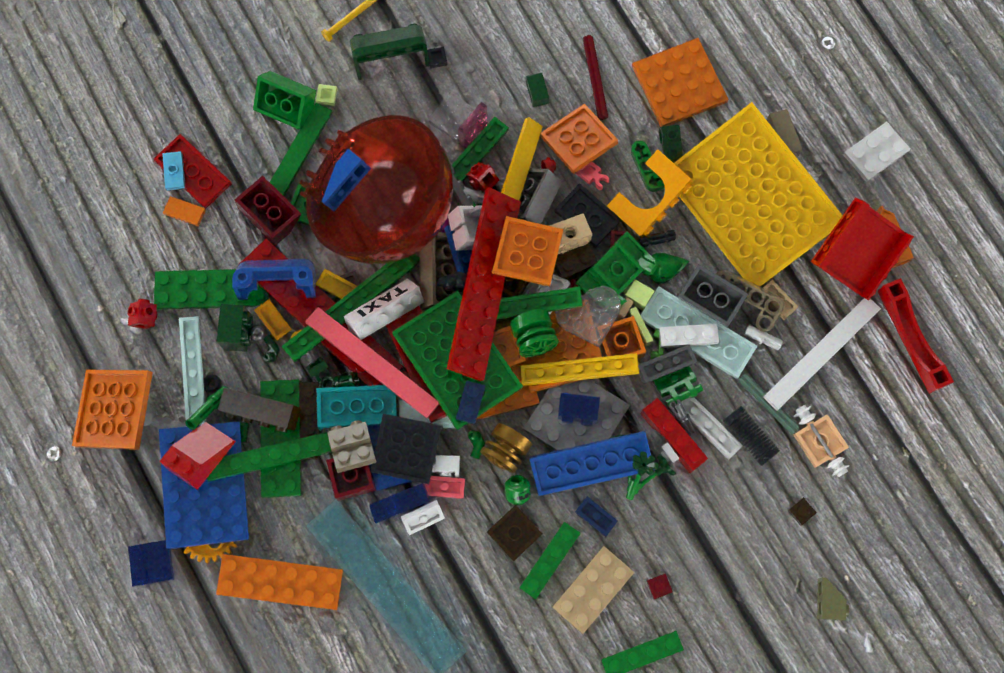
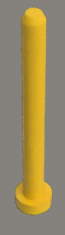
M365 0L330 29L322 30V36L330 42L336 32L377 0Z

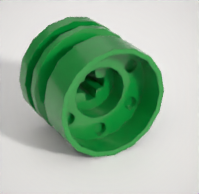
M535 309L518 315L510 322L513 336L517 339L516 345L522 357L539 356L549 352L558 345L559 341L555 335L554 328H551L552 321L547 310Z

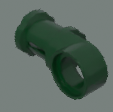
M351 372L350 375L325 376L319 383L320 388H326V384L330 380L332 381V387L361 386V379L358 377L357 372Z

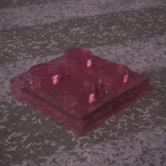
M481 102L458 129L459 144L464 148L468 143L471 144L479 130L482 131L488 124L487 106Z

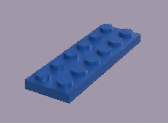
M646 431L535 455L529 459L538 495L541 496L638 474L637 469L632 467L633 456L637 455L640 457V453L644 451L647 453L648 458L651 453Z

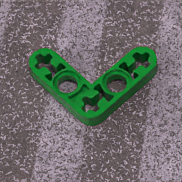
M644 141L634 142L631 148V155L646 189L651 192L664 189L663 180H660V177L651 169L644 170L641 167V164L647 162L652 156L648 145ZM637 147H639L640 149H643V151H642V156H643V158H642V159H640V158H641L640 152H639V151H636V148H637ZM651 179H653V181H658L656 186H654V184H649Z

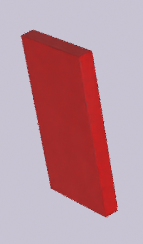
M179 134L153 159L164 169L162 153L181 151L183 153L185 177L184 189L206 209L232 185V182Z

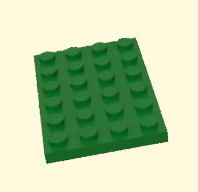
M458 291L392 332L456 430L468 424L456 420L466 380L485 385L477 417L523 388L493 342L483 381H478L447 369L462 296Z

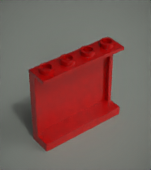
M855 197L815 254L811 263L869 301L875 295L882 281L887 278L892 267L899 261V257L904 250L909 247L914 236L904 232L872 209L868 203Z

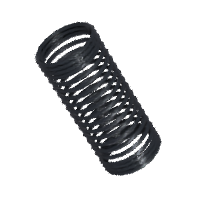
M740 406L725 418L723 422L727 427L731 426L729 430L733 429L731 432L736 431L734 435L738 434L736 438L741 436L738 440L743 439L741 443L745 442L743 446L748 444L745 448L750 447L748 451L752 450L750 454L755 452L752 456L757 455L755 459L759 458L757 462L760 466H763L780 450L777 446L775 447L773 441L770 442L771 439H768L766 433L763 434L764 431L759 432L761 428L757 429L759 425L754 427L757 424H752L754 420L749 422L752 417L747 419L750 416L749 414L744 417L748 412L742 414L745 409Z

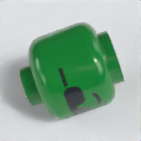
M513 475L505 482V497L508 502L514 505H522L530 499L531 489L528 479L522 475Z

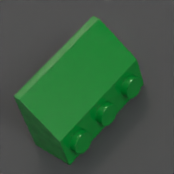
M268 71L257 78L253 110L300 130L314 108L317 90Z

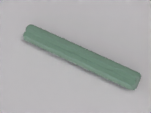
M745 373L740 377L738 381L791 434H794L800 428L782 408L776 411L763 398L767 393L748 374Z

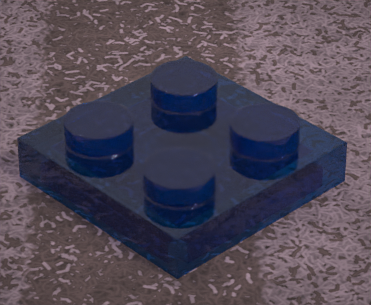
M166 540L128 546L132 587L174 580L171 549H166Z

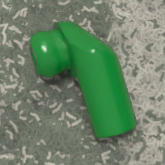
M471 430L468 433V438L474 448L470 456L479 460L481 456L480 450L485 446V441L479 431Z

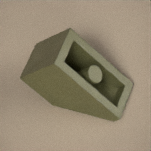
M818 578L817 619L846 621V617L849 616L847 600L827 578Z

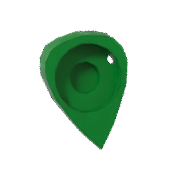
M666 253L652 254L651 256L658 262V266L650 277L654 282L664 284L678 275L689 261Z

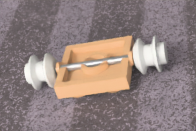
M801 406L795 410L797 414L794 417L799 416L801 419L799 424H806L807 427L793 435L813 467L816 468L829 460L831 462L827 468L834 470L832 476L837 475V477H840L847 473L848 470L846 468L849 465L843 464L845 458H835L837 454L849 447L828 414L814 422L811 420L815 418L816 413H810L809 409L811 406Z

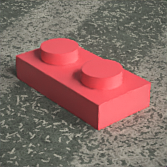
M431 476L429 484H425L424 496L464 499L465 479Z

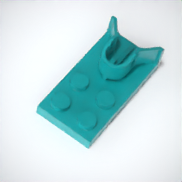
M385 385L316 388L317 427L320 431H323V428H333L334 426H351L350 424L357 420L366 422L367 426L381 425L383 413L397 416L396 394Z

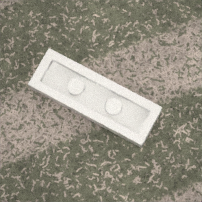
M717 324L659 328L661 348L681 347L689 344L690 346L719 343Z

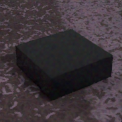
M444 46L427 49L430 69L448 65Z

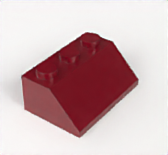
M263 175L234 199L237 208L275 246L290 234L301 216V213Z

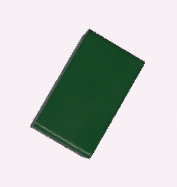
M543 73L526 76V85L532 107L549 104V95Z

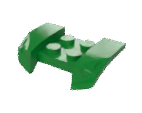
M626 231L575 283L596 304L605 310H612L627 302L620 296V293L641 272L645 276L653 275L658 262Z

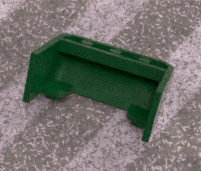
M410 24L406 27L365 35L356 34L350 40L358 80H362L359 63L420 51L423 52L425 66L429 67L426 39L420 25Z

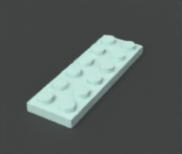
M659 286L641 313L644 323L655 330L657 328L658 331L660 327L717 324L718 344L691 346L693 353L738 379L757 348V345Z

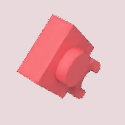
M590 162L576 172V175L590 185L594 182L599 190L603 189V185L599 183L600 181L609 183V177L601 174L602 169L593 162Z

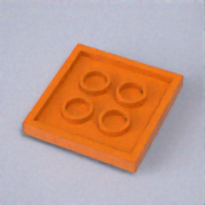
M585 103L540 133L541 138L573 174L618 144V139Z
M506 216L492 273L550 287L564 229Z

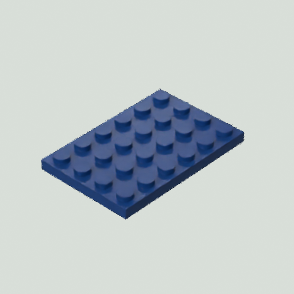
M239 421L210 424L235 441L225 456L242 452ZM188 427L159 429L160 457L162 458L173 444L193 430ZM161 464L166 549L249 540L244 473L210 482L206 479L199 489L196 490Z

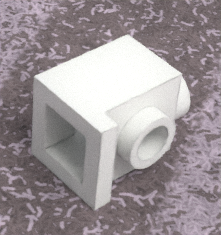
M436 455L432 472L440 474V477H451V474H455L456 478H460V456Z

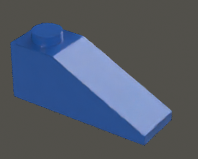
M347 149L335 164L322 202L332 211H335L371 168L351 150Z

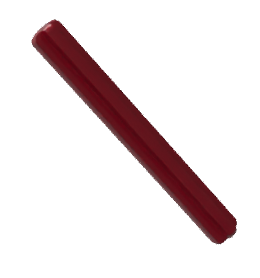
M587 35L583 37V44L597 117L600 120L608 118V111L593 36Z

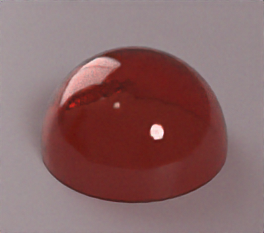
M388 115L367 120L347 132L338 130V137L335 141L326 138L324 142L331 147L330 150L320 148L318 151L325 156L316 173L310 170L306 171L305 174L312 179L310 183L303 180L299 183L306 188L304 192L301 191L300 195L307 200L306 210L309 225L313 234L323 246L335 254L355 262L387 264L416 254L435 238L443 227L450 211L453 199V175L448 156L442 144L425 124L407 116ZM349 149L371 169L339 207L332 211L322 202L336 162Z

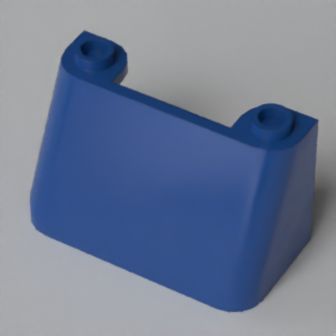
M309 259L243 261L239 264L232 277V287L238 300H248L249 293L253 290H258V281L294 280L296 289H302L306 294V298H316L315 266Z

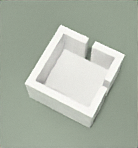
M482 205L475 206L474 208L473 206H457L448 214L451 231H455L452 236L456 250L473 249Z

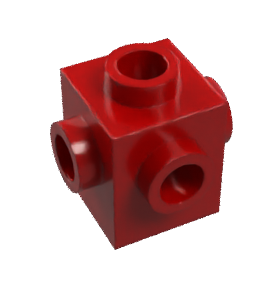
M480 162L472 166L466 174L470 180L469 184L475 190L479 189L484 192L485 189L492 188L499 181L495 170L489 164L485 165Z
M138 299L137 302L130 303L127 311L129 316L128 326L140 329L155 327V320L158 315L156 311L157 304L150 303V300Z

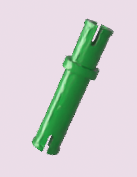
M222 386L214 395H210L207 401L185 421L186 426L191 430L196 429L215 409H218L224 388L228 387Z

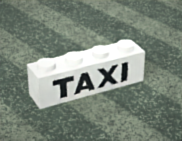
M406 279L343 317L349 332L362 340L424 303V299L419 286Z

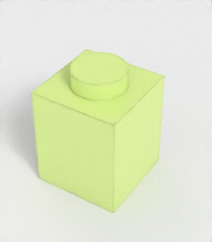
M635 279L632 284H629L624 289L623 293L626 294L624 299L629 298L634 301L633 306L643 311L653 296L654 290Z

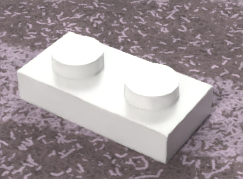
M437 500L401 516V519L408 534L411 535L445 519Z

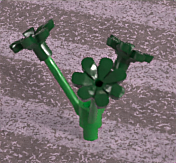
M621 434V435H614V436H612V438L620 437V436H624V435H623V434ZM644 451L640 453V457L637 455L633 456L632 467L637 469L638 474L636 479L632 478V475L628 476L627 499L633 500L635 494H638L639 489L655 476H660L663 472L673 476L676 475V472L671 469L667 460L659 454L657 456L659 465L654 462V456L650 455L647 458V453ZM645 473L650 475L643 481H640L641 476Z

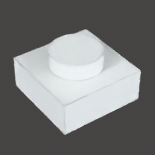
M668 442L661 447L663 450L661 455L667 462L670 461L673 464L679 460V457Z

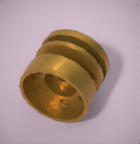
M497 423L491 433L497 440L496 443L487 440L485 444L491 450L482 447L480 452L498 468L515 473L517 467L513 463L520 465L522 462L516 454L526 456L532 443L514 429L502 423Z

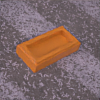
M170 196L163 214L199 227L206 210L203 207Z

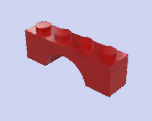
M658 398L641 411V416L652 429L660 433L679 457L680 463L689 473H692L708 459Z

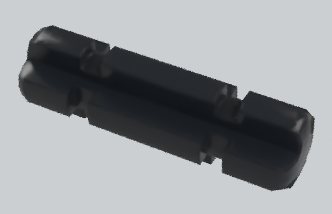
M668 230L666 233H655L649 235V237L642 236L639 238V243L642 247H648L649 244L651 246L665 243L666 240L668 242L674 241L676 234L674 230Z

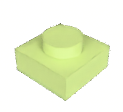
M319 84L316 103L335 106L337 86Z

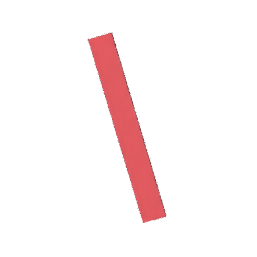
M319 307L305 321L306 324L426 419L438 407L439 403L435 398Z

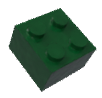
M220 305L216 342L225 351L247 352L248 346H251L249 330L253 327V316H251L244 305Z

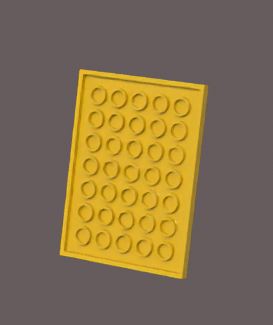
M752 102L674 163L693 181L691 189L686 194L682 193L679 196L742 278L759 287L827 237L843 216Z

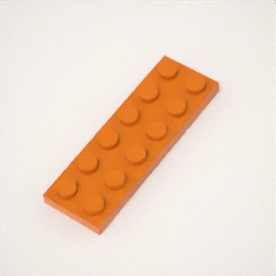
M222 554L216 595L337 610L343 569Z

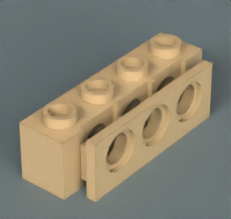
M584 213L550 225L564 229L558 254L584 246L589 243L592 237V232ZM566 235H572L573 238H568Z

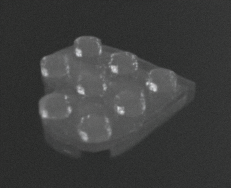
M607 286L597 287L593 290L589 289L585 295H582L583 307L555 311L559 325L564 330L600 347L621 309V301L616 291Z

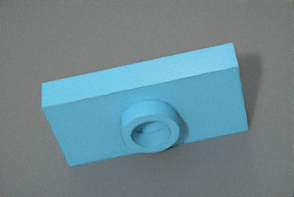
M181 151L162 153L165 189L167 191L184 189L183 153Z

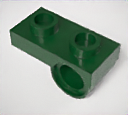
M680 124L660 127L659 139L663 154L675 163L683 156Z

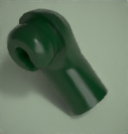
M270 334L263 338L268 346L266 354L263 355V359L267 363L275 362L280 351L278 344Z

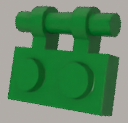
M690 366L653 380L662 398L667 395L671 396L670 399L665 401L668 408L669 404L674 400L675 402L676 400H681L682 403L683 400L689 397L694 398L703 391L701 384L693 387L692 383L696 382L697 378ZM684 387L687 389L686 391L680 394H677L676 392Z

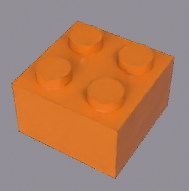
M634 316L597 327L598 342L604 357L634 353L638 354V359L645 356L646 349Z

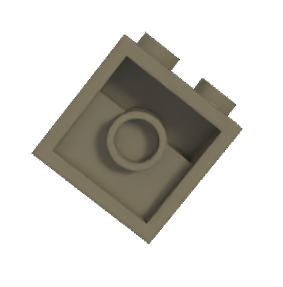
M353 421L350 424L351 426H334L331 431L327 432L337 473L376 463L366 422Z

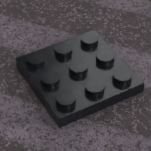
M383 413L374 453L376 463L372 464L371 472L429 484L442 425Z

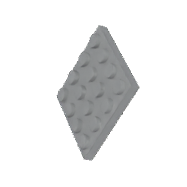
M589 379L549 388L523 430L556 451L602 441L611 437L630 405Z

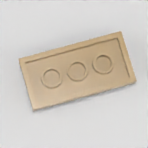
M603 546L552 608L580 633L584 634L634 574V571Z

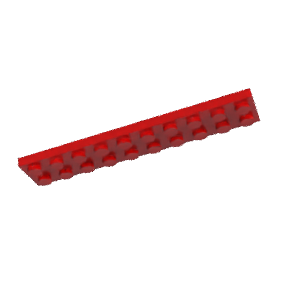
M490 187L485 189L447 365L448 370L478 381L485 379L506 277L493 274L492 270L506 216L518 219L521 201Z
M265 239L240 263L252 260H287L288 258L268 239ZM294 280L258 281V284L303 327L308 326L305 321L318 307L326 312L336 304L318 286H316V298H306V294L302 289H296ZM345 322L342 326L349 331ZM369 335L361 340L399 371L403 369V365L373 337ZM324 339L321 341L351 372H357L358 377L366 386L383 385L328 340Z

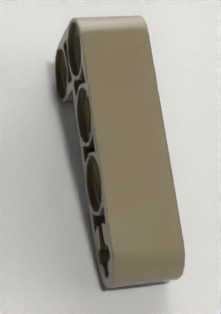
M723 270L716 273L720 277L725 275V279L729 282L735 280L732 283L735 286L738 283L744 285V291L748 293L744 301L761 309L756 320V327L760 331L767 332L776 325L785 306L781 297L730 271ZM754 292L761 293L762 300L760 302L754 300ZM773 300L779 303V309L776 311L770 307V303ZM765 317L770 320L769 327L762 325V318Z

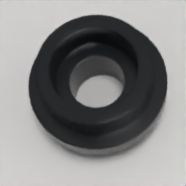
M210 374L204 378V391L214 394L222 386V381L217 375ZM215 381V386L209 387L210 382Z

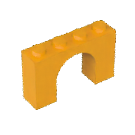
M658 149L645 164L664 182L665 194L662 201L653 208L641 209L632 204L619 192L607 205L609 209L641 237L644 235L648 236L654 229L652 226L655 222H660L666 216L665 211L669 207L673 208L679 202L678 197L682 193L686 194L691 189V183L693 182L688 175Z

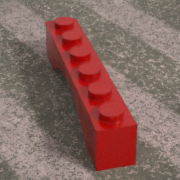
M899 278L883 285L877 292L928 393L930 394L952 384L954 381L946 365L934 353L921 332L913 312L910 295L902 279Z

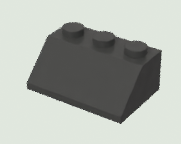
M529 168L519 200L521 204L518 218L521 217L534 223H543V219L562 183L549 169Z
M698 264L678 298L725 327H728L748 296V293Z

